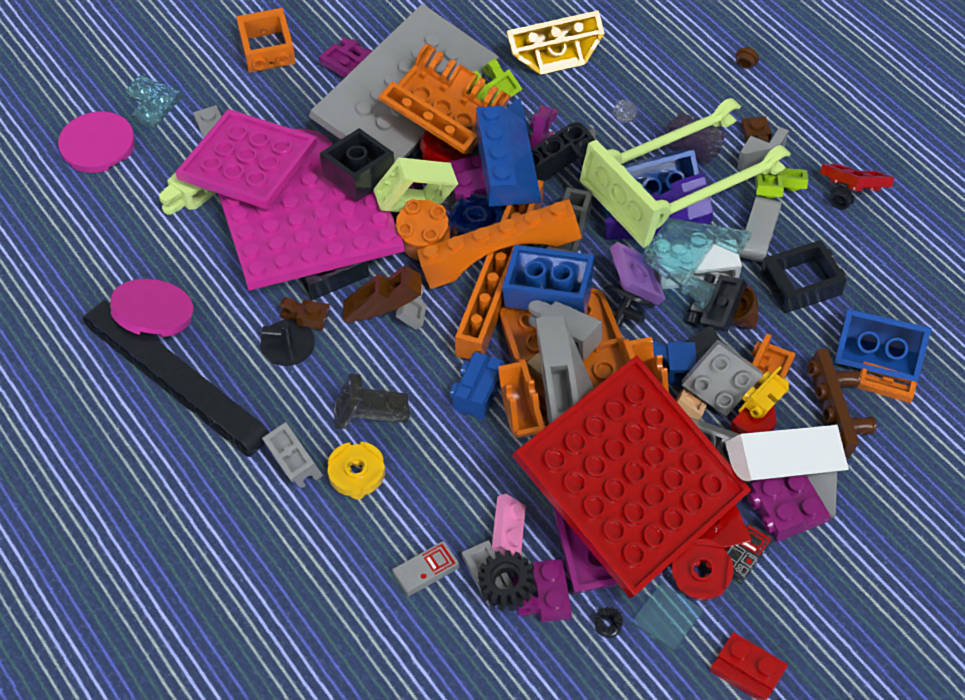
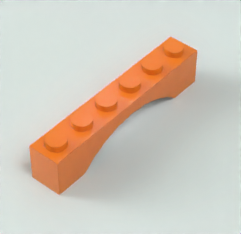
M567 199L433 245H428L417 251L430 289L456 281L474 262L499 249L521 244H546L558 247L582 239L571 202Z

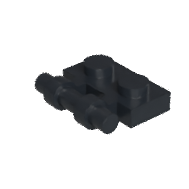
M706 273L704 280L699 282L697 287L698 294L694 303H691L688 308L689 315L686 322L695 326L699 317H702L700 323L703 327L713 326L715 330L728 332L747 283L744 279L720 274L716 284H714L716 276ZM708 296H711L708 304L705 305Z

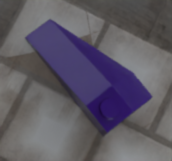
M701 173L678 180L671 184L673 189L661 195H658L656 192L651 196L656 201L666 200L672 203L707 187L705 176ZM710 197L669 215L665 223L656 229L653 238L690 236L711 229L713 209ZM613 216L605 219L603 235L605 240L634 239Z

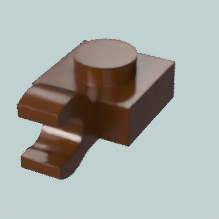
M766 116L744 118L741 120V129L746 142L750 136L770 143L772 132Z
M284 297L280 304V307L283 308L281 318L288 320L296 319L297 326L323 330L330 313V304L303 300L302 305H300L294 299Z

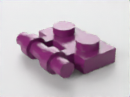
M344 37L341 40V46L334 43L319 56L320 64L345 78L373 50H366L356 40H349Z

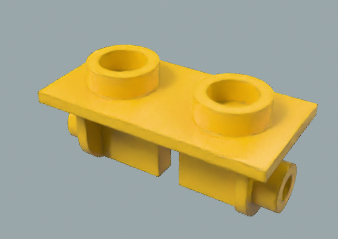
M781 366L772 374L767 371L757 382L760 386L758 389L752 386L741 398L745 403L738 412H741L746 407L754 418H762L788 392V380L781 378L777 374L781 370Z

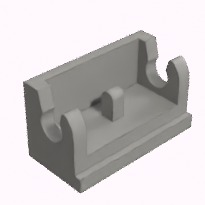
M286 422L262 438L290 481H295L299 487L303 488L306 486L303 480L308 476H312L315 480L323 476Z

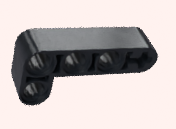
M573 122L531 149L537 180H547L576 160L583 167L588 143L594 141L595 138L582 123Z

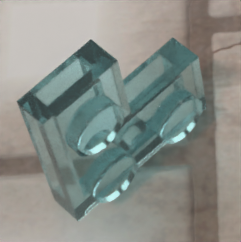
M139 75L126 89L127 97L141 102L139 107L131 114L133 121L153 130L181 99L179 90Z

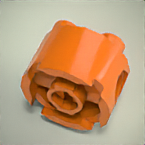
M411 199L406 202L405 207L401 209L397 216L396 229L404 243V252L413 259L419 260L418 249L448 240L451 237L446 210L442 205L433 201Z

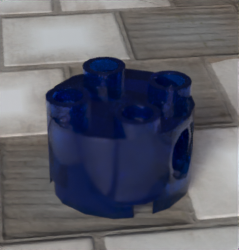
M470 194V198L463 200L462 197L452 205L450 211L451 238L501 222L502 210L498 206L489 207L487 195Z

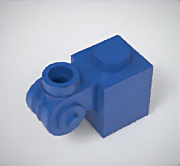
M653 341L654 357L657 355L663 356L662 365L663 368H667L668 385H682V379L697 363L695 342L676 341L667 342V345H660V343Z

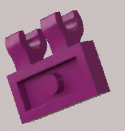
M541 105L538 113L533 114L530 122V128H533L532 136L529 137L531 149L554 134L552 131L549 132L550 124L556 121L558 109Z
M563 559L533 562L532 568L536 583L534 586L537 597L531 595L529 602L524 599V606L521 608L517 605L518 616L540 614L541 622L571 619L572 611ZM514 573L513 584L516 586L519 577Z

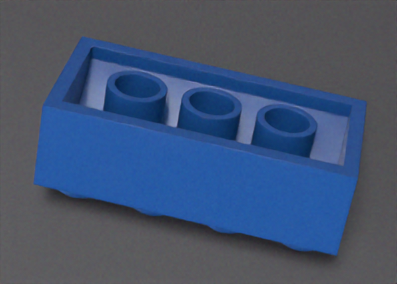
M503 106L476 107L475 131L478 135L477 142L489 207L541 203L526 121Z
M681 149L623 165L629 174L650 195L656 192L658 195H661L673 189L671 184L676 181L699 174L694 149ZM595 198L604 218L611 217V213Z

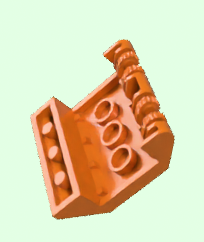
M427 43L419 51L415 65L398 84L392 81L379 95L378 99L463 154H471L478 145V135L475 131L476 107H489L499 88L496 86L490 88L482 102L477 96L485 86L486 80L481 77L476 82L478 75L461 64L456 67L457 62L453 59L447 63L442 75L438 74L435 71L442 62L444 53L438 51L435 54L437 49ZM500 91L491 106L506 107L511 96L504 91Z

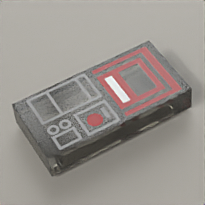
M750 522L746 528L752 540L731 546L727 551L733 562L732 579L741 585L774 541V537Z

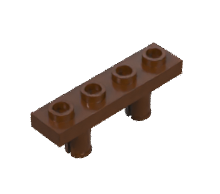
M817 349L813 358L808 363V373L813 378L816 387L815 395L820 400L823 409V420L828 426L838 425L845 457L850 458L859 444L857 435L874 434L877 428L876 420L873 416L857 418L851 417L841 387L857 388L860 384L859 371H836L828 349Z

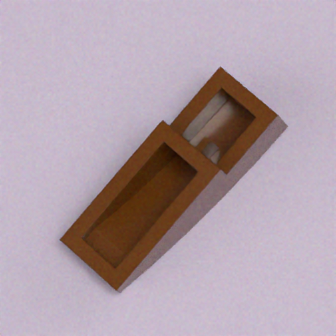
M406 265L388 278L377 274L344 299L343 320L345 322H353L376 317L410 303L421 295V274Z

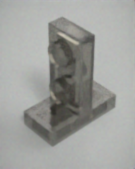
M350 374L333 404L335 428L346 429L353 417L407 423L410 418L407 393L362 388L361 375Z

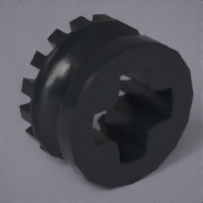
M614 607L601 608L597 612L595 629L602 637L613 638L621 632L623 616H621V612H618V609H613ZM609 618H613L614 626L610 625L604 628L603 620L607 621Z

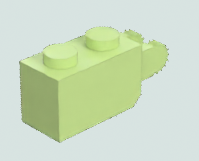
M174 173L167 180L169 186L159 193V199L161 203H164L162 204L164 214L171 215L176 211L178 212L184 206L189 210L197 209L215 195L216 192L177 180L176 173Z

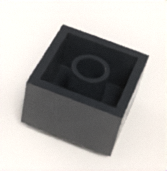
M360 128L320 152L323 176L356 201L372 192L395 163L394 152Z

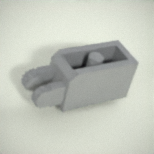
M534 300L528 304V311L532 313L529 317V324L532 327L536 328L535 318L564 316L582 361L602 342V321L557 301L552 305L539 300Z

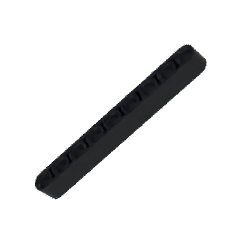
M107 300L101 301L82 317L86 326L95 335L242 454L251 457L265 444L262 438L269 434V431L261 422L149 333L141 332L139 335L120 326L111 315L110 302Z

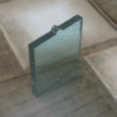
M661 583L634 618L632 625L649 635L651 641L656 640L675 652L704 610L686 599L685 594H679Z

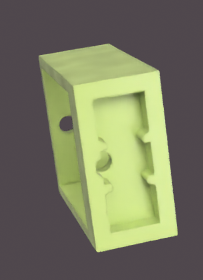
M398 157L373 190L381 211L400 212L405 207L406 202L411 199L430 200L441 205L458 185L451 163ZM413 182L427 183L423 190L409 189Z

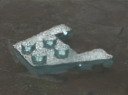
M668 218L644 251L643 260L665 279L670 278L679 286L678 290L685 296L689 294L696 300L695 304L704 309L713 296L716 286L693 276L714 244L740 255L750 240L751 232Z

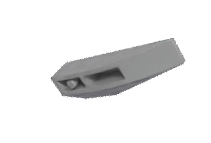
M564 316L535 318L548 425L594 389Z

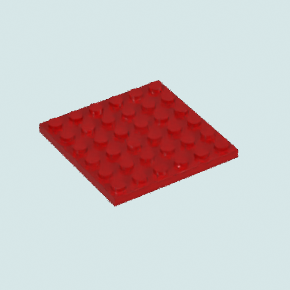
M637 355L511 455L630 599L638 594L751 491L748 485L736 475L732 466Z

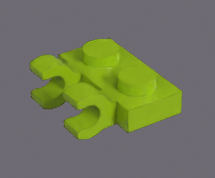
M495 58L481 67L485 75L492 79L491 82L485 84L477 96L482 102L493 86L499 88V91L490 106L500 91H504L512 97L523 90L510 69L503 72ZM476 70L474 73L478 75L477 82L482 76Z

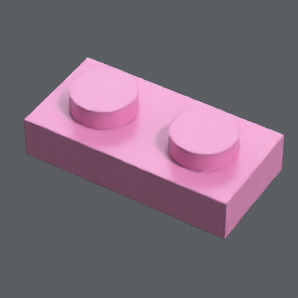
M508 494L497 497L492 550L500 551V554L505 556V550H510L511 556H514L515 551L521 555L526 505Z

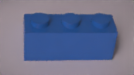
M514 245L502 286L505 307L528 310V304L534 300L546 302L550 305L557 301L586 314L591 294L594 255Z
M847 309L834 363L859 369L865 368L868 371L918 382L932 328ZM865 361V362H868V363H872V364H875V365H879V366H882V367H886V368H888V369H884V368H880V367H876V366H871V365L863 364V362Z

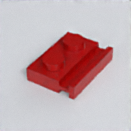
M733 632L719 653L718 658L712 664L710 672L756 700H768L785 673L788 664Z

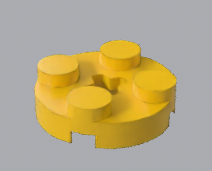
M351 442L342 444L332 452L328 460L327 472L333 488L339 493L357 500L375 491L383 482L386 474L382 453L375 446L367 442H360V444L351 445ZM352 465L355 467L362 465V471L352 473L350 467Z

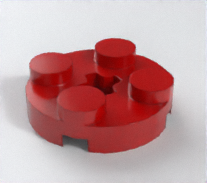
M427 130L420 141L423 160L450 162L467 158L470 155L463 154Z
M701 538L697 539L673 561L672 576L681 593L694 600L708 601L722 596L729 587L733 577V562L719 543ZM700 562H705L706 567L711 569V573L706 574L705 577H699L698 572L694 571V567H699Z

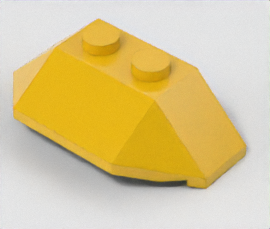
M599 11L507 31L512 55L538 75L585 65L604 35Z

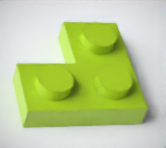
M785 168L782 172L775 175L760 173L755 176L756 195L774 199L776 197H783L784 187L791 191L807 189V170Z

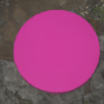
M100 111L81 115L69 122L62 130L58 140L59 150L63 159L73 169L88 173L109 170L108 167L126 160L132 153L135 145L132 127L125 118L115 113Z
M154 279L131 280L118 286L111 295L110 308L112 317L120 326L135 334L140 335L141 332L160 334L161 337L171 336L183 331L191 322L193 314L191 299L183 290L170 283Z

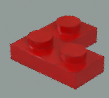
M822 164L820 174L830 177V182L837 184L846 183L848 184L847 188L855 191H863V187L880 191L881 187H892L894 177L878 171H858L842 164Z

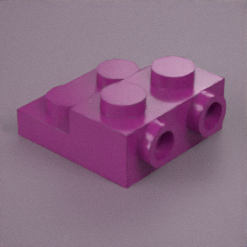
M480 154L446 162L451 163L458 185L449 194L455 208L488 200Z
M807 475L762 479L751 483V491L748 493L749 502L754 510L758 509L762 516V524L768 534L772 533L776 542L830 521L831 515Z

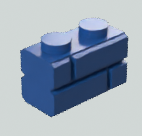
M478 352L472 354L470 361L465 360L460 372L462 378L459 383L454 382L450 392V398H453V409L485 419L500 386L498 366L505 365V362L494 357L489 358L487 355Z

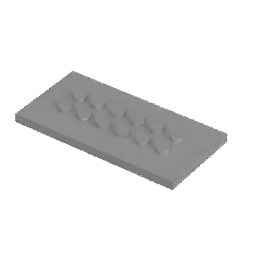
M421 4L310 111L309 117L339 139H343L360 128L393 151L395 161L398 157L406 158L420 144L426 129L386 105L378 97L392 81L398 84L415 65L419 51L425 44L428 43L436 48L435 54L438 51L444 53L443 60L435 71L442 75L447 63L453 59L457 62L456 67L461 64L472 72L477 70L483 78L485 73L481 67L494 58L498 61L499 56L424 4Z

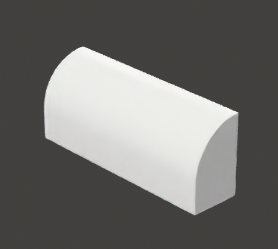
M838 425L746 433L725 442L731 466L736 475L744 481L849 470Z

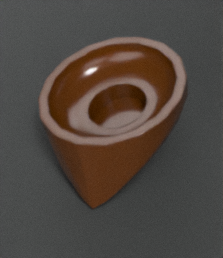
M746 286L732 324L755 329L758 321V301L754 290L750 286Z

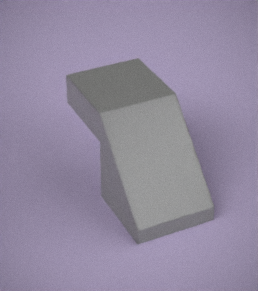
M779 127L770 143L750 136L740 152L737 169L742 171L762 162L768 152L776 146L782 145L785 147L789 130Z

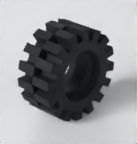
M505 550V556H501L500 551L495 552L496 558L494 560L491 556H488L486 558L487 565L482 563L480 566L481 572H478L479 585L485 601L488 600L489 605L493 608L497 605L498 610L504 611V606H508L509 611L514 610L513 605L515 604L519 608L523 607L524 599L527 602L531 600L530 593L534 594V584H536L533 568L529 564L528 559L525 556L521 559L520 553L516 551L514 556H511L510 550ZM505 572H513L519 577L516 586L510 589L498 588L495 581L500 574Z

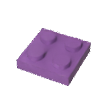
M619 242L610 247L613 256L612 262L618 271L619 283L624 291L637 295L643 300L650 301L656 305L666 300L650 257Z

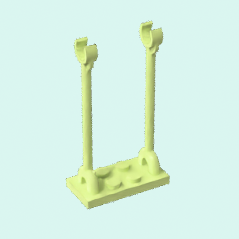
M729 98L723 101L713 114L623 153L615 149L606 150L598 140L588 143L579 181L592 192L595 198L628 233L645 248L652 244L656 229L665 223L669 215L760 173L775 175L782 172L786 167L779 160L785 156H790L791 153L782 145L776 146L768 152L762 162L672 203L666 200L656 201L621 165L711 125L715 127L721 125L729 127L737 120L730 112L734 109H740L741 106L734 99Z

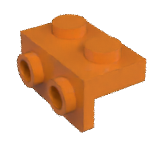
M766 333L762 342L757 341L752 356L755 358L753 363H750L760 369L763 375L767 371L772 374L781 366L782 368L777 374L781 378L786 379L796 353L770 344L772 335ZM757 383L754 385L756 389L760 387Z

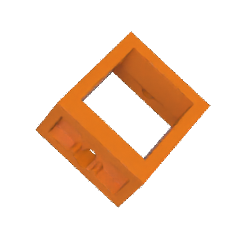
M283 8L236 16L249 73L296 64L294 48ZM281 32L283 34L285 44L254 50L250 49L249 38Z

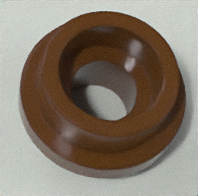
M745 47L737 50L736 63L740 67L752 69L753 66L758 64L759 56L754 49Z

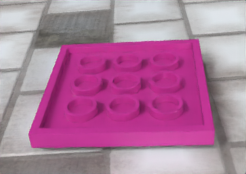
M228 109L176 170L177 180L268 209L316 147L317 137Z

